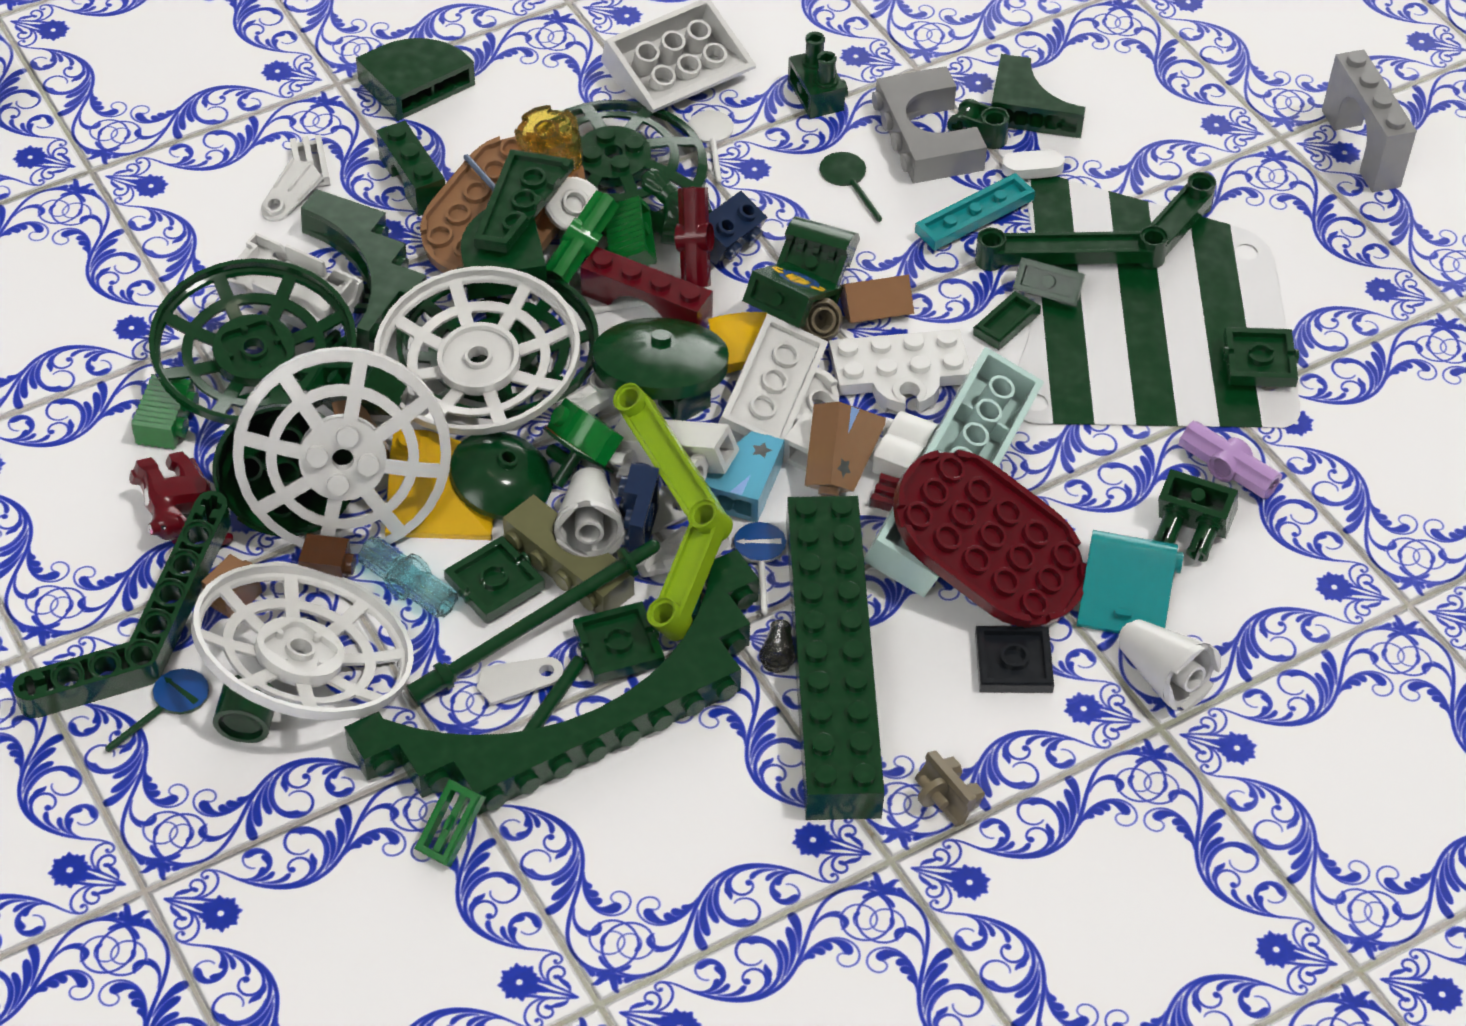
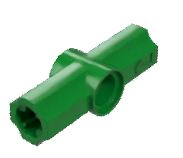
M595 191L579 217L573 219L559 242L561 244L546 264L547 273L560 278L566 283L570 282L584 259H587L603 236L601 233L617 212L620 205L616 203L613 197L605 192Z

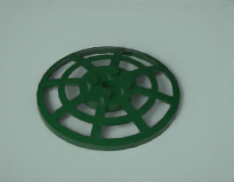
M599 100L566 108L546 119L534 130L535 132L556 136L570 146H575V151L578 153L584 168L585 178L596 188L599 185L605 187L623 186L624 193H607L614 198L616 203L637 195L642 199L651 196L652 194L644 191L643 188L638 189L635 183L651 168L663 169L669 181L681 188L705 187L708 174L707 153L701 139L686 122L664 109L652 113L637 101ZM600 110H627V111H636L637 113L624 112V111H603V112H597V111H600ZM584 114V116L569 122L557 133L546 132L554 125L568 118ZM655 116L669 122L688 137L672 136L664 126L649 117ZM603 118H624L630 120L624 127L606 126ZM590 122L594 129L583 137L568 134L576 127ZM642 124H646L656 130L662 137L646 139L637 130ZM678 147H696L698 168L693 181L676 172L680 160ZM669 148L670 158L667 166L651 159V149ZM616 154L613 158L607 157L608 155Z
M251 258L231 260L212 265L194 273L181 281L167 294L157 308L151 322L149 333L150 359L159 382L177 403L192 413L208 420L231 425L239 416L226 413L231 406L243 408L247 399H240L238 396L244 386L256 387L276 367L294 358L296 355L295 346L314 339L316 350L326 348L323 333L339 324H342L345 331L346 347L356 348L355 322L349 306L339 292L326 280L313 272L291 263L272 259ZM249 275L282 278L276 295L264 293L233 295L227 279ZM214 283L220 300L201 311L191 323L173 314L176 308L190 295ZM295 283L303 285L320 295L335 312L317 322L305 308L289 300ZM253 304L271 306L267 315H242L239 308L242 305ZM285 310L299 318L307 327L291 333L289 328L279 320ZM226 311L230 321L226 322L216 334L202 328L211 318ZM166 325L185 334L181 348L184 366L163 368L160 346L162 333ZM195 340L212 346L213 360L194 364L192 350ZM253 346L263 349L258 354H249L245 351ZM321 364L297 372L306 375L299 383L303 391L306 390ZM219 372L231 382L224 393H221L209 386L201 376ZM190 378L192 383L201 392L216 400L217 403L211 410L198 405L182 395L171 384L170 380ZM278 384L268 393L269 398H264L257 408L273 404H290L289 400L291 399L286 392L283 393ZM320 400L312 403L315 409L322 405Z
M547 273V284L556 290L578 313L585 325L586 330L579 332L581 344L589 341V352L585 366L572 379L568 389L557 400L558 402L578 389L589 376L593 368V345L599 337L594 312L586 299L574 287L560 278ZM450 289L441 291L422 301L405 317L414 323L424 312L431 318L443 311L435 302L451 293ZM497 296L484 298V300L480 301H494L509 304L511 299L497 298ZM540 299L537 305L525 302L522 310L536 319L538 323L542 321L551 330L562 326L548 312L551 306L542 299ZM486 312V319L477 322L498 324L501 317L500 314ZM458 317L442 324L432 334L443 339L448 331L452 332L461 326ZM517 320L509 331L515 337L518 344L535 339L531 331ZM398 329L396 333L397 357L399 362L407 367L408 340L410 336ZM569 337L550 346L551 353L559 351V355L553 370L548 372L545 378L563 380L564 377L560 375L567 364L569 348H571ZM428 347V352L420 351L418 363L430 364V367L438 366V351ZM540 350L521 357L519 371L536 375L538 371L536 365L539 360ZM487 356L472 357L471 361L479 363L486 360ZM440 378L438 380L447 389L439 394L434 392L433 394L442 400L451 388ZM510 382L506 387L498 391L501 403L520 393L512 394L511 383L513 382ZM537 389V390L534 392V394L531 395L530 397H532V396H534V395L540 393V392L543 391V390H538V389ZM465 394L463 398L486 403L483 395L473 396ZM545 398L529 404L515 406L510 410L504 411L506 418L520 415L539 404ZM457 403V404L455 405V406H458V407H465V408H481V407L467 406V405H463V404H460V403ZM489 415V416L474 417V418L491 419V416Z

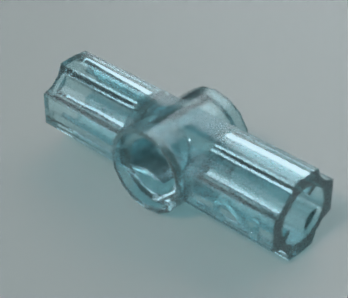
M371 536L363 543V547L358 553L359 563L382 578L387 589L396 598L403 601L409 598L436 618H445L453 610L458 600V592L434 576L428 564L420 556L414 553L406 556L381 537L374 538Z

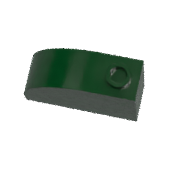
M428 38L397 40L356 57L358 81L397 121L475 85L474 61L459 48L439 40Z
M485 210L468 224L461 239L462 267L457 269L471 266L511 268L528 273L547 283L546 263L535 219L508 253L475 248L474 236ZM496 283L463 285V287H466L468 300L514 294L517 290V287Z

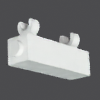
M622 416L614 430L624 438L610 460L611 465L621 466L616 474L617 478H621L622 475L628 476L631 463H645L655 467ZM665 419L704 480H706L707 473L725 474L739 452V447L729 424Z

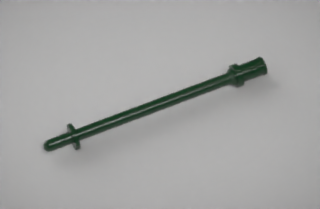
M652 539L630 553H627L623 547L617 550L619 560L452 663L441 664L438 662L434 664L432 671L406 685L411 698L419 706L445 688L447 690L455 687L454 682H456L457 676L623 573L628 572L632 577H636L639 575L636 565L656 554L660 550V543L658 540Z

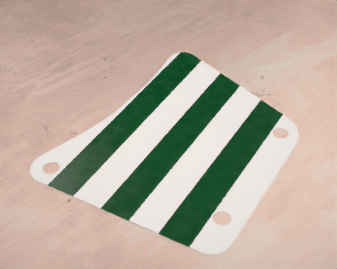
M1057 176L1027 179L1025 181L1035 190L1034 200L1027 203L1032 233L1141 231L1142 228L1149 226L1166 207ZM1201 216L1168 253L1163 265L1158 268L1149 269L1142 267L1138 263L1049 264L1086 275L1077 306L1034 295V302L1041 305V314L1030 324L1028 340L1018 366L1044 381L1037 395L1043 396L1048 404L1041 411L1029 409L1023 421L1032 424L1188 426L1194 420L1207 427L1285 428L1293 425L1300 416V400L1297 386L1278 387L1276 390L1267 391L1259 386L1229 385L1227 366L1226 361H1224L1225 354H1223L1225 327L1287 329L1275 258L1270 247L1255 233ZM1240 245H1251L1257 250L1258 254L1255 258L1247 260L1239 257L1236 249Z

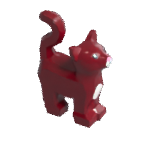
M183 451L169 454L165 461L168 470L175 472V477L164 478L158 464L152 457L136 460L134 469L131 470L129 481L132 485H139L144 496V506L152 515V520L148 524V532L151 535H157L163 540H171L174 545L187 520L183 514L190 513L199 495L212 491L210 483L204 478L196 460L189 458ZM227 533L222 546L233 541L232 533Z

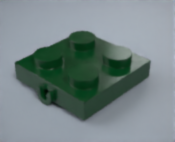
M1225 327L1223 354H1225L1224 361H1226L1229 385L1297 386L1299 350L1294 349L1292 329Z
M503 536L444 570V579L486 624L545 589V579L531 566L528 555L525 552L519 554Z
M642 601L573 619V629L578 640V650L581 651V657L585 658L594 684L654 669L665 661L664 653L658 641L659 631L647 620V612Z

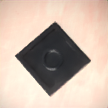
M976 626L975 642L979 693H1053L1054 677L1049 627Z

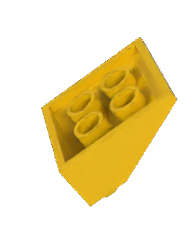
M400 429L393 434L390 459L408 461L407 443ZM414 430L418 441L419 462L440 464L441 451L438 433L430 430ZM450 438L451 457L456 447L461 443V441ZM389 474L387 502L398 491L405 476ZM448 475L444 490L434 509L419 526L405 537L491 540L494 519L484 516L467 506L456 494ZM415 478L407 497L392 511L403 525L412 520L425 505L434 489L437 478ZM385 526V537H386V536H388V535H390V534H392V533H391V532L387 529V527Z

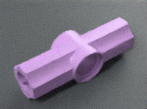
M1194 420L1186 427L1180 437L1178 445L1206 462L1210 473L1222 482H1229L1233 479L1263 499H1268L1281 482L1282 474L1255 458L1249 445L1242 439L1232 437L1226 440Z

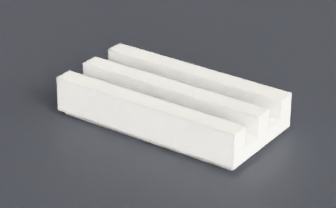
M321 134L315 135V140L310 141L308 136L302 137L303 142H297L296 138H291V151L295 160L300 161L298 151L304 150L306 161H312L314 164L311 149H317L323 180L316 187L331 185Z

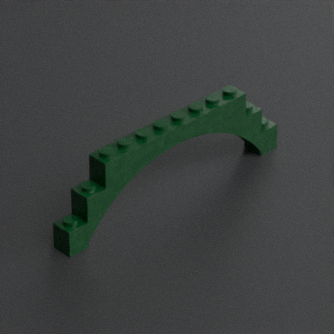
M737 549L714 559L705 582L707 589L698 614L681 642L669 657L648 677L626 693L593 711L564 722L537 729L481 735L441 733L409 727L383 719L378 711L344 727L348 750L367 781L378 776L387 775L402 765L422 798L432 793L442 792L448 780L451 779L486 797L477 815L488 810H496L503 806L505 802L522 794H530L539 786L553 779L566 777L573 770L589 762H597L608 753L621 747L631 746L640 738L655 731H663L672 723L687 716L697 715L704 708L720 700H728L741 691V668L731 655L741 652L750 645V622L741 610L749 608L758 601L759 578Z

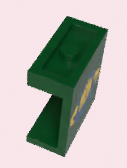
M786 261L752 270L742 301L797 328H801L806 324L813 302L829 298L837 304L843 287Z

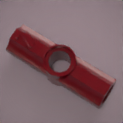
M708 187L678 188L679 223L675 227L674 240L676 249L680 252L681 279L701 287L711 286L710 252L714 247V229L712 223L709 222Z

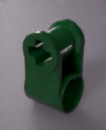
M964 99L959 104L957 114L949 118L947 128L950 132L961 130L964 127L966 129L977 127L987 148L999 149L1004 147L1008 141L1009 114L1002 108L992 107L974 99Z

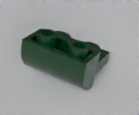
M795 216L785 231L786 241L777 264L788 261L840 286L846 267H850L860 241L859 233Z

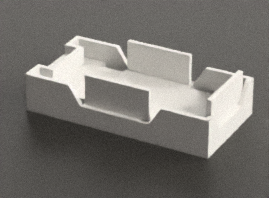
M256 232L247 240L246 248L235 259H272L307 269L326 280L339 292L349 306L351 314L354 312V307L358 303L363 302V297L365 296L363 280L337 268L330 274L326 271L323 260L288 244L284 248L281 243ZM249 275L228 278L227 280L233 295L246 293L276 295L282 278ZM295 283L289 300L305 308L317 322L335 312L320 295L303 285ZM249 305L264 313H268L271 307L268 305ZM284 310L280 320L299 329L307 327L299 318ZM342 324L323 333L324 337L328 336L335 329L339 330Z

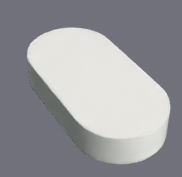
M1055 150L1009 153L1002 160V173L1007 177L1016 173L1023 180L1054 177L1063 172L1065 158L1060 152Z

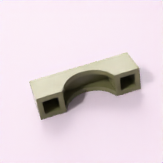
M533 494L503 517V537L520 553L525 552L530 559L531 565L536 570L544 571L553 578L560 589L563 591L570 590L618 560L610 553L594 557H582L562 549L557 544L554 535V522L558 513ZM625 572L581 599L580 603L585 609L595 613L618 608L635 595L634 577Z

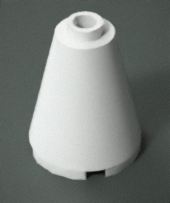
M582 468L574 473L554 522V535L557 544L573 555L582 557H594L606 553L612 555L620 548L624 541L623 517L605 475L596 468Z
M1140 619L1127 623L1119 633L1120 650L1161 699L1173 710L1178 711V707L1184 710L1191 709L1201 702L1213 687L1214 683L1210 681L1214 670L1218 673L1220 672L1221 655L1212 645Z

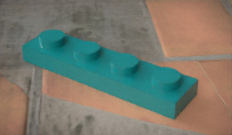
M1014 173L916 222L915 233L935 251L1033 201L1035 190Z

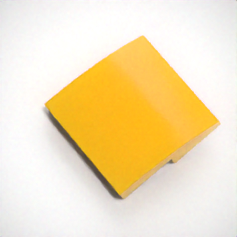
M741 312L708 319L710 330L716 333L728 348L727 374L743 369L768 313Z

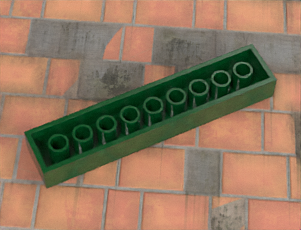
M858 496L787 497L786 533L805 820L882 819L884 781Z

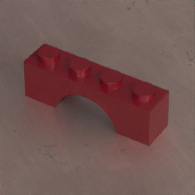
M597 246L580 267L581 295L606 305L612 304L618 297H635L651 305L662 318L685 320L705 328L709 324L708 319L713 316L712 290Z

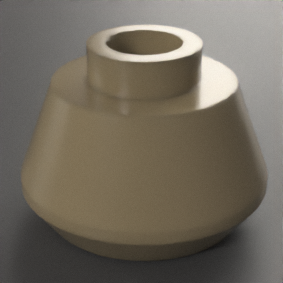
M829 298L813 302L806 324L801 329L826 341L832 340L839 333L843 319L839 306Z

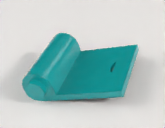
M1093 530L1083 585L1084 594L1081 598L1076 626L1119 634L1127 623L1140 619L1165 628L1174 573H1181L1184 558L1183 552H1177L1178 544Z

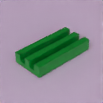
M449 779L414 849L445 866L451 867L486 797ZM458 792L460 795L450 815H448L433 849H431L429 845L455 793ZM470 798L471 800H470V802H469V804H468V806H467V808H466V810H465V812H464V814H463V816H462V818H461V820H460V822H459V824H458V826H457V828H456V830H455V832H454V834H453V836H452V838H451V840H450V842H449V844H448V846H447V848H446L444 854L442 855V852H443V850H444V848H445V846H446V844H447V842H448V840H449V838H450V836H451V834H452V832H453V830H454V828H455V826H456V824H457V822H458V820H459V818H460V815H461V813H462V811H463V809H464V807H465V805H466L468 799Z

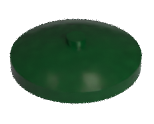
M656 317L626 321L604 331L593 345V369L602 382L616 391L624 384L634 383L652 400H676L700 395L716 387L725 378L728 371L729 352L725 342L708 328L680 319Z

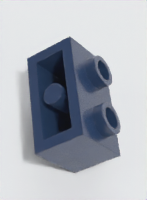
M739 191L709 213V222L712 223L714 229V247L710 252V260L715 265L725 258L729 261L739 254L745 243L752 245L764 232L761 228L768 217L742 191Z

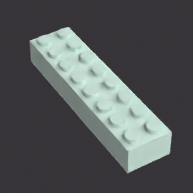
M985 346L969 370L922 456L936 450L939 453H954L956 450H963L979 455L999 467L1044 381ZM892 507L867 551L864 562L920 596L925 597L939 576L909 551L898 531Z

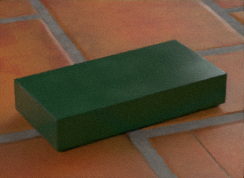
M1014 291L973 327V335L1000 350L1041 314V305Z

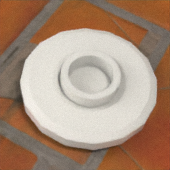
M567 177L544 206L545 213L551 223L560 230L566 231L573 219L579 217L598 189L587 180L579 177Z

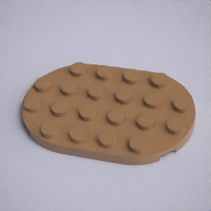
M519 131V136L502 140L498 136L485 142L469 155L495 184L510 149L573 159L574 169L568 177H579L586 180L578 153L562 139L547 133ZM466 161L462 163L445 186L431 200L421 220L420 232L424 251L430 262L442 273L462 267V235L473 218L486 209L493 192ZM545 207L535 217L543 251L560 231L558 227L551 223L545 213Z

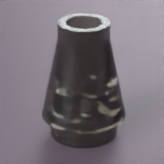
M778 619L770 624V630L759 652V658L763 667L772 673L786 672L796 660L791 634L792 626L786 620Z

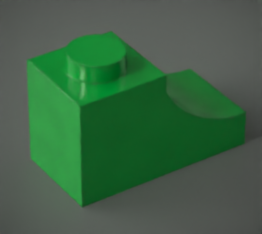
M564 398L561 405L554 409L550 422L547 425L560 438L569 442L604 467L624 438L597 416L567 398Z

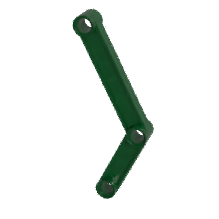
M1206 172L1191 174L1187 184L1154 221L1149 226L1142 228L1141 231L1004 233L997 228H984L977 236L975 263L980 269L986 271L998 270L1003 265H1019L1021 257L1045 264L1138 263L1145 268H1158L1163 265L1168 253L1198 219L1211 210L1216 189V179Z

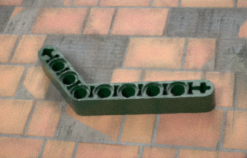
M207 491L196 499L129 642L26 671L15 679L13 692L18 707L24 716L40 718L153 685L162 676L202 589L201 581L209 574L231 525L227 499L222 493ZM200 541H203V542H204V543H201V544H195L196 542H200ZM187 570H188V571H191V572L185 573V574H182V573H181V572L187 571ZM171 600H178V601H176L175 603H171V604L167 603L168 601H171ZM164 630L161 633L152 634L154 631ZM141 661H150L147 664L138 665V663ZM106 671H113V672H112L111 674H109V675H104V676L101 675L102 673H104V672H106ZM68 682H76L71 686H64Z

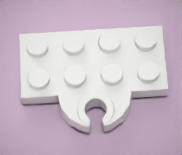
M767 314L718 423L729 424L731 430L744 436L753 431L784 440V437L804 412L813 415L814 403L812 400L819 399L825 403L839 402V393L836 386L838 381L829 372L818 368L828 341Z
M960 329L829 340L828 351L834 376L838 381L837 389L839 396L873 393L877 404L886 413L890 409L896 412H905L906 397L903 396L905 394L917 397L916 409L918 412L928 407L934 408L939 399V388L941 386L962 385L971 369Z

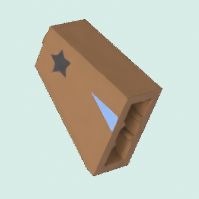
M842 402L814 404L805 486L818 490L819 496H839V492H854L885 426L886 418Z

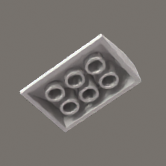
M698 0L606 39L601 57L602 63L616 84L652 113L756 68V63L712 0Z

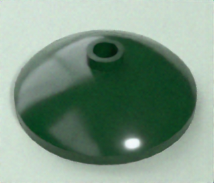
M498 432L487 435H471L456 447L451 457L449 476L452 487L467 506L484 516L503 520L504 516L533 494L546 503L552 491L553 476L546 458L534 445L514 434Z

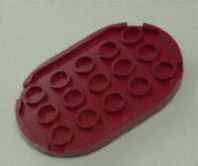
M936 450L919 457L901 476L894 493L893 511L898 531L909 551L926 567L984 611L1004 623L1018 627H1044L1064 618L1081 600L1084 594L1083 585L1087 563H1083L1078 548L1081 544L1078 536L1058 512L995 464L979 455L963 450H956L954 453H939Z

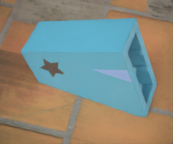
M751 431L737 442L739 452L725 474L707 473L705 481L727 515L758 522L783 464L784 440Z

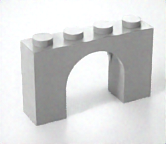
M1364 49L1335 54L1322 112L1333 130L1361 126L1365 119L1367 142L1359 172L1372 193L1399 188L1403 182L1417 130Z
M947 66L877 78L876 92H872L873 107L875 110H879L883 129L889 131L892 148L894 151H898L902 170L908 172L913 184L984 171L987 146L977 127L935 133L922 130L911 122L912 119L921 115L954 109L956 84Z

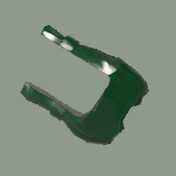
M651 168L642 175L641 187L644 191L654 195L663 204V212L650 209L652 228L655 233L662 237L660 240L661 244L675 245V227L679 223L678 187L669 181L663 169ZM708 193V207H709V213H710V212H712V208H711V205H710L709 193Z

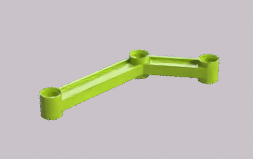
M627 383L619 387L613 396L614 407L619 410L653 465L659 468L660 476L689 521L660 595L650 604L647 611V620L667 639L679 641L684 638L693 623L692 613L721 542L730 535L733 529V522L665 421L656 403L639 386L634 383Z

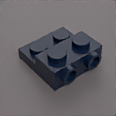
M631 463L628 476L622 475L619 483L618 497H621L619 510L624 517V529L627 530L624 548H629V553L651 539L659 509V468L651 467L645 463Z

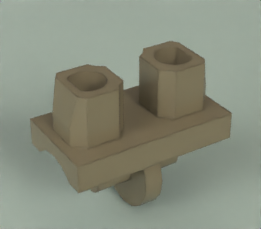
M936 750L928 752L925 756V765L915 777V780L922 788L918 794V801L924 807L936 804L955 827L965 823L970 811L979 807L985 792L977 783L965 784L961 780V764L954 756L942 758Z

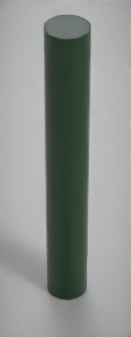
M574 656L563 671L562 676L549 691L523 731L544 727L585 667L586 662L582 657Z

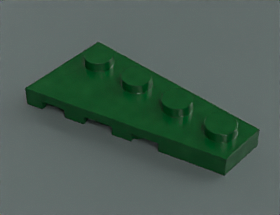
M510 149L474 236L475 248L508 253L573 171V159Z

